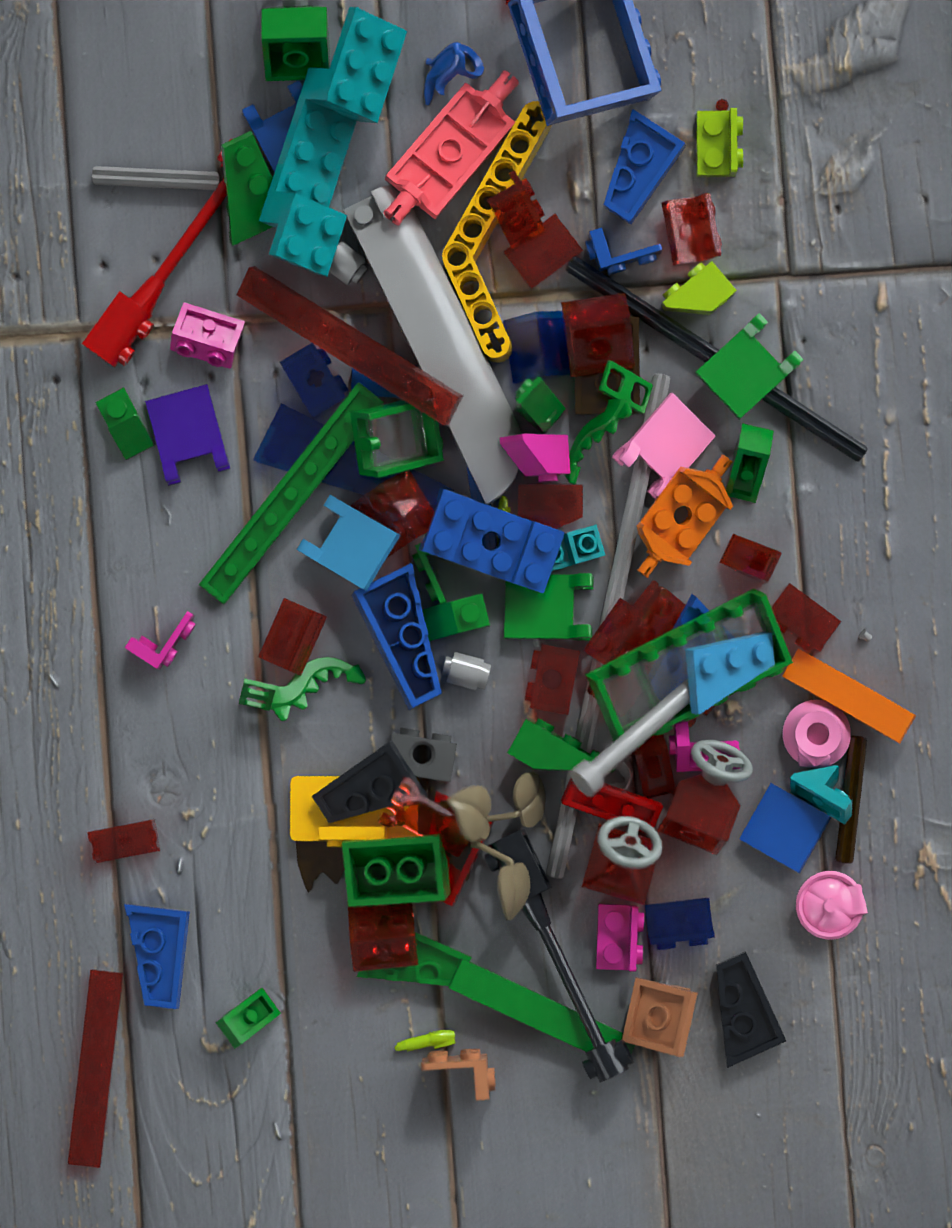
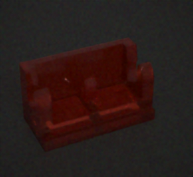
M155 819L87 832L89 842L92 843L93 860H96V863L161 851Z

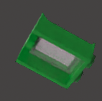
M416 395L412 398L364 410L350 411L359 475L380 478L444 461L442 451L444 443L440 436L438 423L439 409L436 405L435 397Z

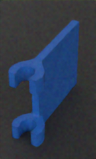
M299 80L287 87L295 101V104L265 120H261L254 104L242 110L274 173L303 87Z

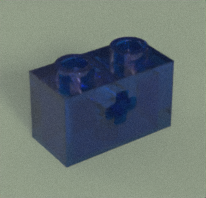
M312 342L280 361V364L312 418L316 420L341 405L346 398L344 393L349 390L340 374L333 377L327 367L332 361L323 346L317 349ZM317 372L318 376L321 373L324 375L321 379L323 385L317 388L314 384L312 386L308 385L311 381L310 374Z

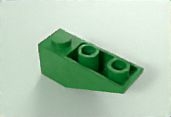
M539 376L533 382L528 378L516 391L515 410L542 434H546L566 410L564 405Z
M539 717L536 722L525 719L507 752L533 769L542 771H571L581 761L585 760L590 763L601 754L594 749L591 753L581 749L582 742L565 733L564 737L559 736L553 732L554 725ZM616 768L611 770L609 773H614Z

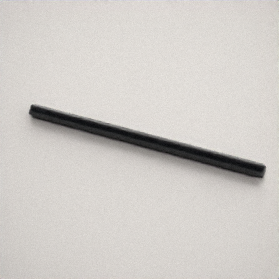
M573 256L567 264L566 271L633 316L639 317L641 321L705 363L719 351V349L577 256ZM777 387L772 389L762 399L853 460L859 462L866 454L867 446Z

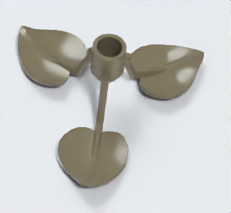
M533 772L522 774L516 781L513 800L517 809L511 813L488 816L491 809V799L488 791L482 786L464 788L447 799L455 812V816L450 824L452 838L456 841L471 842V848H478L506 863L507 866H503L499 871L498 891L502 909L508 921L518 914L528 899L530 893L529 872L523 863L514 864L513 859L482 844L481 841L489 836V822L520 816L524 827H533L540 821L545 809L546 795L540 776Z

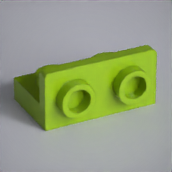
M730 108L729 111H697V177H735L738 168H743V148H737V136H743V116H737V108Z

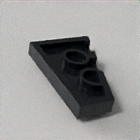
M393 741L386 743L312 795L329 823L428 796Z
M744 951L716 964L726 1066L729 1068L786 1042V1039L747 953Z

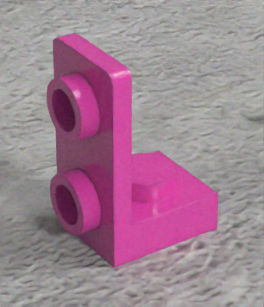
M189 611L186 612L160 653L155 651L158 645L144 636H141L139 640L131 637L125 648L156 669H161L163 665L169 667L178 653L174 647L180 638L186 640L193 631L196 624L192 620L195 615Z

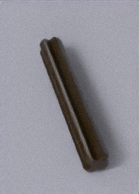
M851 736L847 752L843 792L852 800V816L845 825L839 822L835 858L839 863L850 864L854 861L867 738L863 736Z

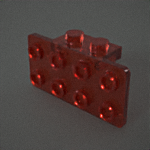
M663 586L655 590L642 610L619 598L583 651L604 665L671 631L686 604ZM656 660L643 663L647 675ZM631 669V672L625 676H617L604 683L616 714L619 717L624 716L641 692L633 670ZM589 684L587 688V693L595 698L593 690Z

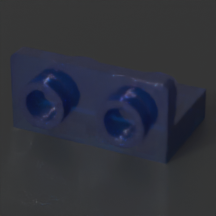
M709 897L644 905L648 941L650 945H656L657 950L676 948V942L689 941V946L708 944V938H715Z

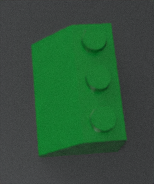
M440 835L342 842L348 907L445 901L451 892L448 860Z

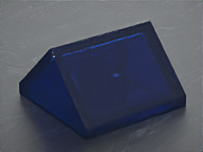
M539 311L503 320L504 328L512 344L509 363L513 384L524 383L528 378L534 381L538 376L545 380L575 375V362L567 311Z

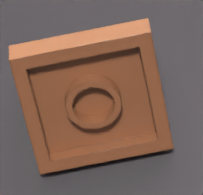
M635 978L622 1039L626 1043L677 1057H684L698 993L682 986Z

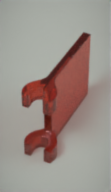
M403 778L399 787L407 791L408 795L404 796L396 792L391 800L395 805L386 807L392 810L395 816H390L383 812L378 822L386 827L403 826L419 836L440 835L444 850L459 857L470 840H467L461 833L456 815L423 797L414 781L409 778Z

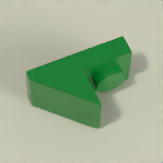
M125 388L95 402L125 460L155 446Z
M260 988L215 1023L235 1049L279 1016L281 1012L265 990Z

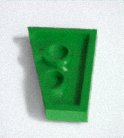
M251 131L221 144L224 182L227 192V215L229 216L230 226L229 239L232 246L272 228V226L260 222L259 219L273 178Z
M383 917L356 977L449 986L461 958L470 961L472 956Z

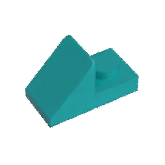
M834 765L798 772L791 776L790 793L844 825L852 816V800L842 790L832 789L839 779V766Z

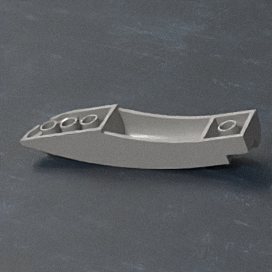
M392 185L377 188L371 191L372 196L343 209V211L347 215L346 219L394 314L430 392L435 397V402L485 504L489 505L500 498L516 479L519 468L500 445V437L521 434L520 427L414 208L402 220L400 225H395L392 223L394 215L389 220L383 211L389 207L401 192Z

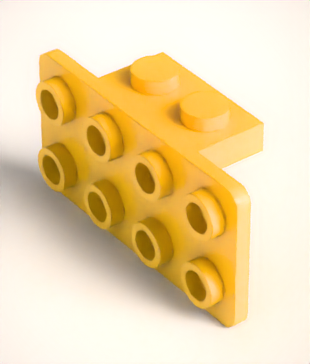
M295 776L291 779L290 837L294 841H327V847H342L343 841L420 836V798L329 823L312 795L339 776Z

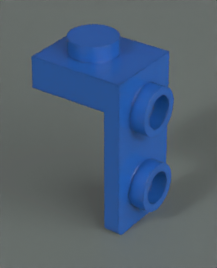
M602 228L589 231V240L585 241L589 259H596L599 271L607 270L608 275L626 270V264L638 261L639 266L657 261L656 255L661 254L663 250L661 244H657L611 258Z

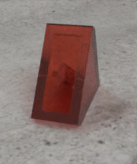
M733 534L719 563L762 584H766L769 582L782 553Z

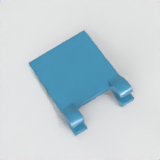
M329 495L323 506L339 515V519L321 548L303 539L296 550L367 591L400 535L336 497Z

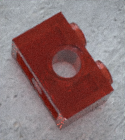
M541 644L540 651H533L530 669L536 670L534 682H528L524 700L530 702L529 708L563 715L569 714L580 651ZM547 670H555L559 673L561 682L558 687L549 689L544 686L542 676Z

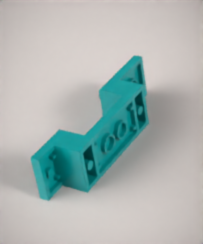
M349 7L330 68L308 69L259 219L260 222L277 228L269 255L317 275L328 277L347 218L346 214L329 208L356 123H378L407 30L358 7Z

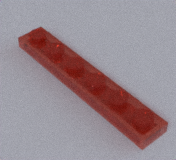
M90 970L68 1164L97 1168H100L102 1165L124 972Z

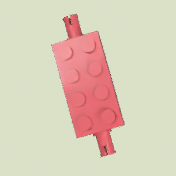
M504 70L488 90L477 91L466 82L386 175L385 180L401 192L389 207L383 211L387 219L390 220L394 215L392 223L400 225L415 205L434 219L441 214L513 127L515 121L506 115L502 108V102L519 85L516 77L512 76L509 80L508 77L511 73Z

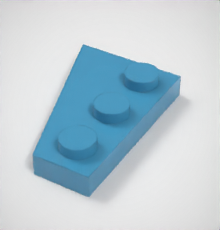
M759 632L685 649L691 713L701 714L775 665L772 633Z

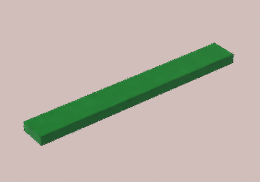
M360 382L356 384L199 583V586L223 605L226 604L354 442L350 411L380 406L384 404L383 400Z

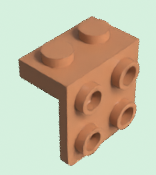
M479 1048L463 1049L460 1055L448 1056V1051L428 1052L426 1058H422L421 1070L474 1067L476 1100L489 1099L490 1091H495V1068H488L487 1054H480Z

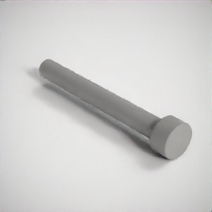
M688 678L593 761L589 763L583 760L570 771L572 781L581 792L587 796H593L605 785L603 777L690 703Z

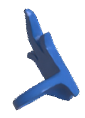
M454 42L445 47L434 59H426V64L432 66V69L427 74L425 80V104L430 105L434 88L440 95H444L446 84L457 74L470 79H477L483 74V62L474 50L460 42ZM465 56L473 63L474 72L466 70Z

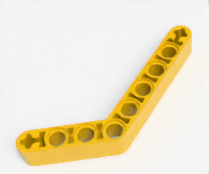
M532 101L526 104L520 112L442 253L443 263L486 357L496 363L504 362L510 357L512 344L475 262L551 128V125H546L539 101ZM540 113L543 121H536L532 127L530 117H537ZM531 127H532L533 136L529 133V130L531 129ZM517 141H527L529 148L526 152L518 154L512 150L513 145ZM503 168H509L514 171L513 177L505 182L499 181L497 173ZM485 197H496L498 199L497 205L490 210L483 209L481 202ZM471 224H478L482 227L481 233L475 238L465 235L467 227ZM456 252L466 254V260L460 266L451 265L449 261L452 254ZM468 281L479 283V289L473 295H466L462 292L464 284ZM481 310L492 312V318L486 324H479L475 321L477 313ZM494 331L498 342L503 343L501 345L502 351L498 353L494 349H490L493 347L488 333Z

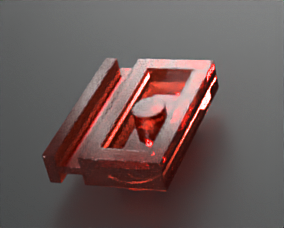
M555 213L504 251V255L532 290L568 264L572 257L580 255L583 250Z
M284 598L258 657L301 676L327 616Z

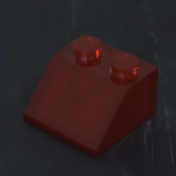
M625 293L561 302L571 377L604 372L608 360L617 363L625 369L635 368L631 317Z

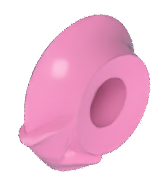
M809 700L799 704L789 713L783 726L784 745L790 756L798 762L799 767L804 766L815 769L829 767L845 754L851 740V728L843 711L824 700Z
M824 871L811 876L801 886L796 898V912L802 926L812 935L822 939H839L850 934L859 925L862 916L867 914L861 885L856 884L849 876L836 871Z

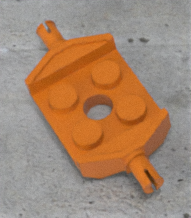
M722 454L712 470L706 469L705 471L680 466L636 526L638 534L647 548L646 553L649 554L637 569L639 573L649 578L658 562L661 563L662 560L690 566L692 561L689 558L723 511L726 508L731 510L733 507L721 482V477L733 463L732 460ZM680 506H685L688 516L683 522L677 523L674 519V513Z

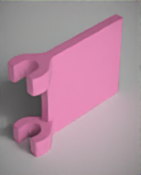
M670 393L635 435L613 454L612 458L620 466L630 467L639 456L651 467L660 478L647 489V492L656 500L680 466L689 468L716 436L673 393Z

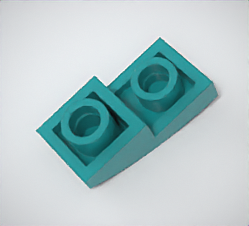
M597 524L564 534L552 571L605 556Z

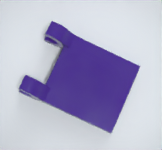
M207 384L145 401L168 486L181 483L176 466L177 463L213 454L218 472L231 469Z

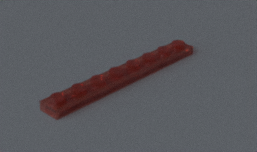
M256 266L248 268L236 294L238 297L443 425L450 424L463 395Z

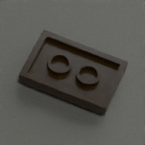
M639 317L574 318L575 415H600L605 411L608 401L613 399L599 391L608 360L617 363L640 377ZM613 369L610 370L607 386L613 391L618 392L622 376ZM634 383L630 398L638 405H640V385ZM631 409V415H640V413Z

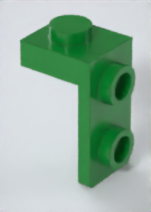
M421 543L415 545L417 553L412 554L419 573L425 570L430 582L425 584L432 602L439 600L441 605L447 603L427 556L430 554L418 550Z

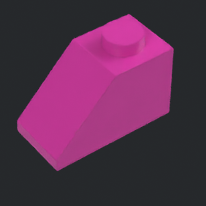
M519 434L500 437V445L524 476L538 477V482L558 481L557 475L570 474L568 435Z

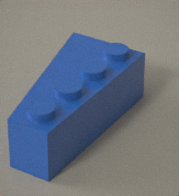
M412 563L372 582L367 591L359 588L351 595L408 710L442 694Z

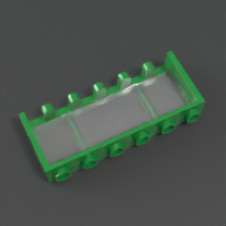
M753 588L585 674L612 736V742H615L688 678L685 653L687 648L759 632L772 633L775 665L728 696L738 691L750 690L756 686L757 681L765 677L779 675L784 671V667L792 664V658L767 595ZM726 696L713 706L725 703L729 697ZM688 703L653 735L665 734L673 728L672 725L682 720L694 719L699 715L691 713V706Z

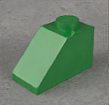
M742 423L726 485V492L729 497L756 503L770 457L773 430Z
M482 594L422 610L429 641L490 626Z

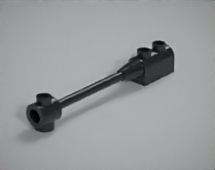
M525 829L516 831L488 845V847L513 859L514 864L523 863L529 872L530 893L521 910L536 931H539L594 1049L586 1052L588 1059L582 1062L590 1079L597 1077L599 1082H603L628 1070V1065L634 1062L623 1039L617 1042L615 1039L605 1042L550 926V917L541 893L552 888ZM488 853L484 855L492 872L500 871L503 866H507L504 861Z

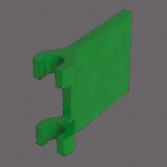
M760 313L695 372L739 420L804 360L794 351L782 363H779L762 346L755 336L765 328L768 321Z
M592 573L550 574L544 594L506 581L504 638L592 641L593 628L591 625H573L574 590H594V577Z

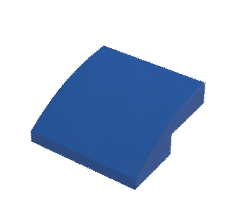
M770 783L739 839L800 873L829 823L831 816Z

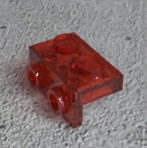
M703 193L690 198L666 200L661 203L673 266L707 262L721 256L722 241L717 232L715 221L716 209L710 193Z

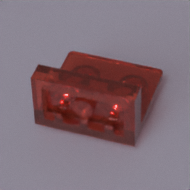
M413 903L348 907L353 972L418 965Z

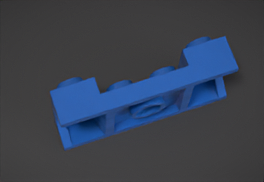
M439 489L437 505L431 524L418 550L544 594L565 532L480 503L457 493ZM490 531L495 532L499 537V544L493 550L485 549L482 544L483 536Z

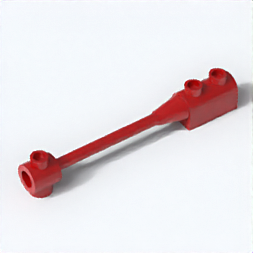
M221 150L220 154L218 155L217 160L222 163V164H221V167L223 168L222 150ZM224 178L154 276L151 275L130 298L119 291L82 342L87 349L114 368L118 363L126 366L135 353V350L131 348L133 342L137 337L144 340L153 329L154 324L149 320L153 316L152 312L165 286V281L227 196Z

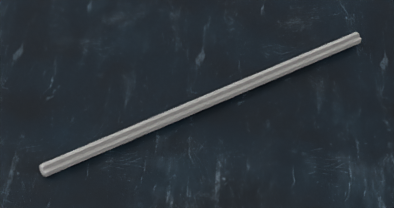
M660 373L654 374L652 379L653 388L646 407L643 424L667 397L670 376ZM639 456L635 460L590 672L610 662L638 533L636 526L641 519L651 467ZM587 681L575 738L582 742L580 748L590 753L600 707L590 683ZM568 771L564 791L570 780V771ZM562 803L546 872L547 876L557 879L564 877L578 812L577 809L565 806Z

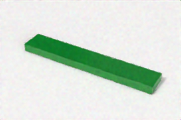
M461 958L449 983V989L580 1050L588 1052L594 1049L576 1010ZM595 1020L605 1042L613 1039L617 1042L622 1039L623 1032ZM626 1043L630 1053L632 1054L635 1045Z

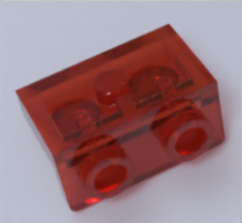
M512 171L508 174L514 185L489 198L487 201L507 242L514 249L546 229L540 219L545 216L540 204L536 199L531 200L530 198L535 195L530 183L526 178L520 180L516 172Z
M788 583L771 606L781 633L785 634L786 631H789L797 637L794 643L809 654L812 650L817 653L821 652L825 643L842 622L791 583Z

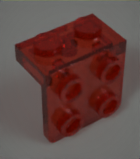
M410 470L403 471L382 482L350 505V507L400 535L388 557L426 534L434 515L433 508Z

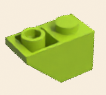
M713 261L706 266L701 262L687 274L690 280L681 287L678 283L674 284L663 294L665 300L662 302L661 307L664 311L711 315L734 296L737 290Z

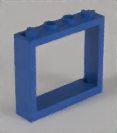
M511 0L508 2V7L547 126L650 100L662 91L660 87L661 77L654 68L651 59V46L644 37L641 28V15L639 10L634 7L633 0L612 1L640 86L569 105L565 103L534 7V3L546 0Z

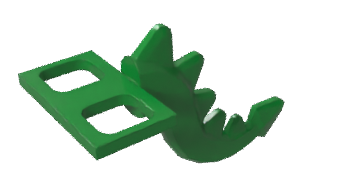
M611 360L607 361L599 391L613 399L608 401V405L603 413L590 420L581 429L572 444L569 453L570 474H564L572 485L576 483L581 467L577 466V463L584 458L582 451L583 449L589 450L591 448L592 439L599 443L606 431L614 434L617 430L618 422L631 416V409L640 414H645L653 384ZM611 369L622 376L618 392L613 391L607 386V379ZM634 383L645 388V395L641 406L634 403L630 398Z
M335 657L315 658L302 665L286 686H275L244 678L239 704L267 711L271 709L279 720L286 721L291 706L305 710L307 708L305 694L318 692L319 686L314 680L315 678L325 683L328 681V671H331L336 679L342 673H345L347 682L364 684L366 677L359 664L350 665ZM249 686L263 688L268 690L269 692L249 688ZM246 698L257 699L264 701L266 703L263 704L254 701H249Z

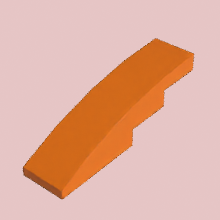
M797 649L792 658L793 663L788 665L782 675L783 678L840 709L846 715L897 743H901L916 717L915 714L817 658Z

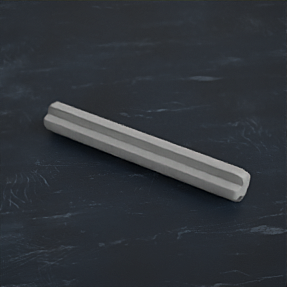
M95 166L92 171V181L95 185L215 190L220 184V175L217 172Z

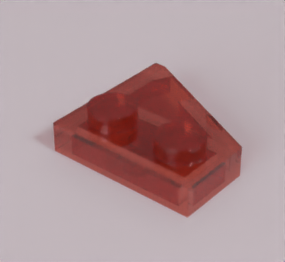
M518 483V516L555 529L570 524L583 517V484Z

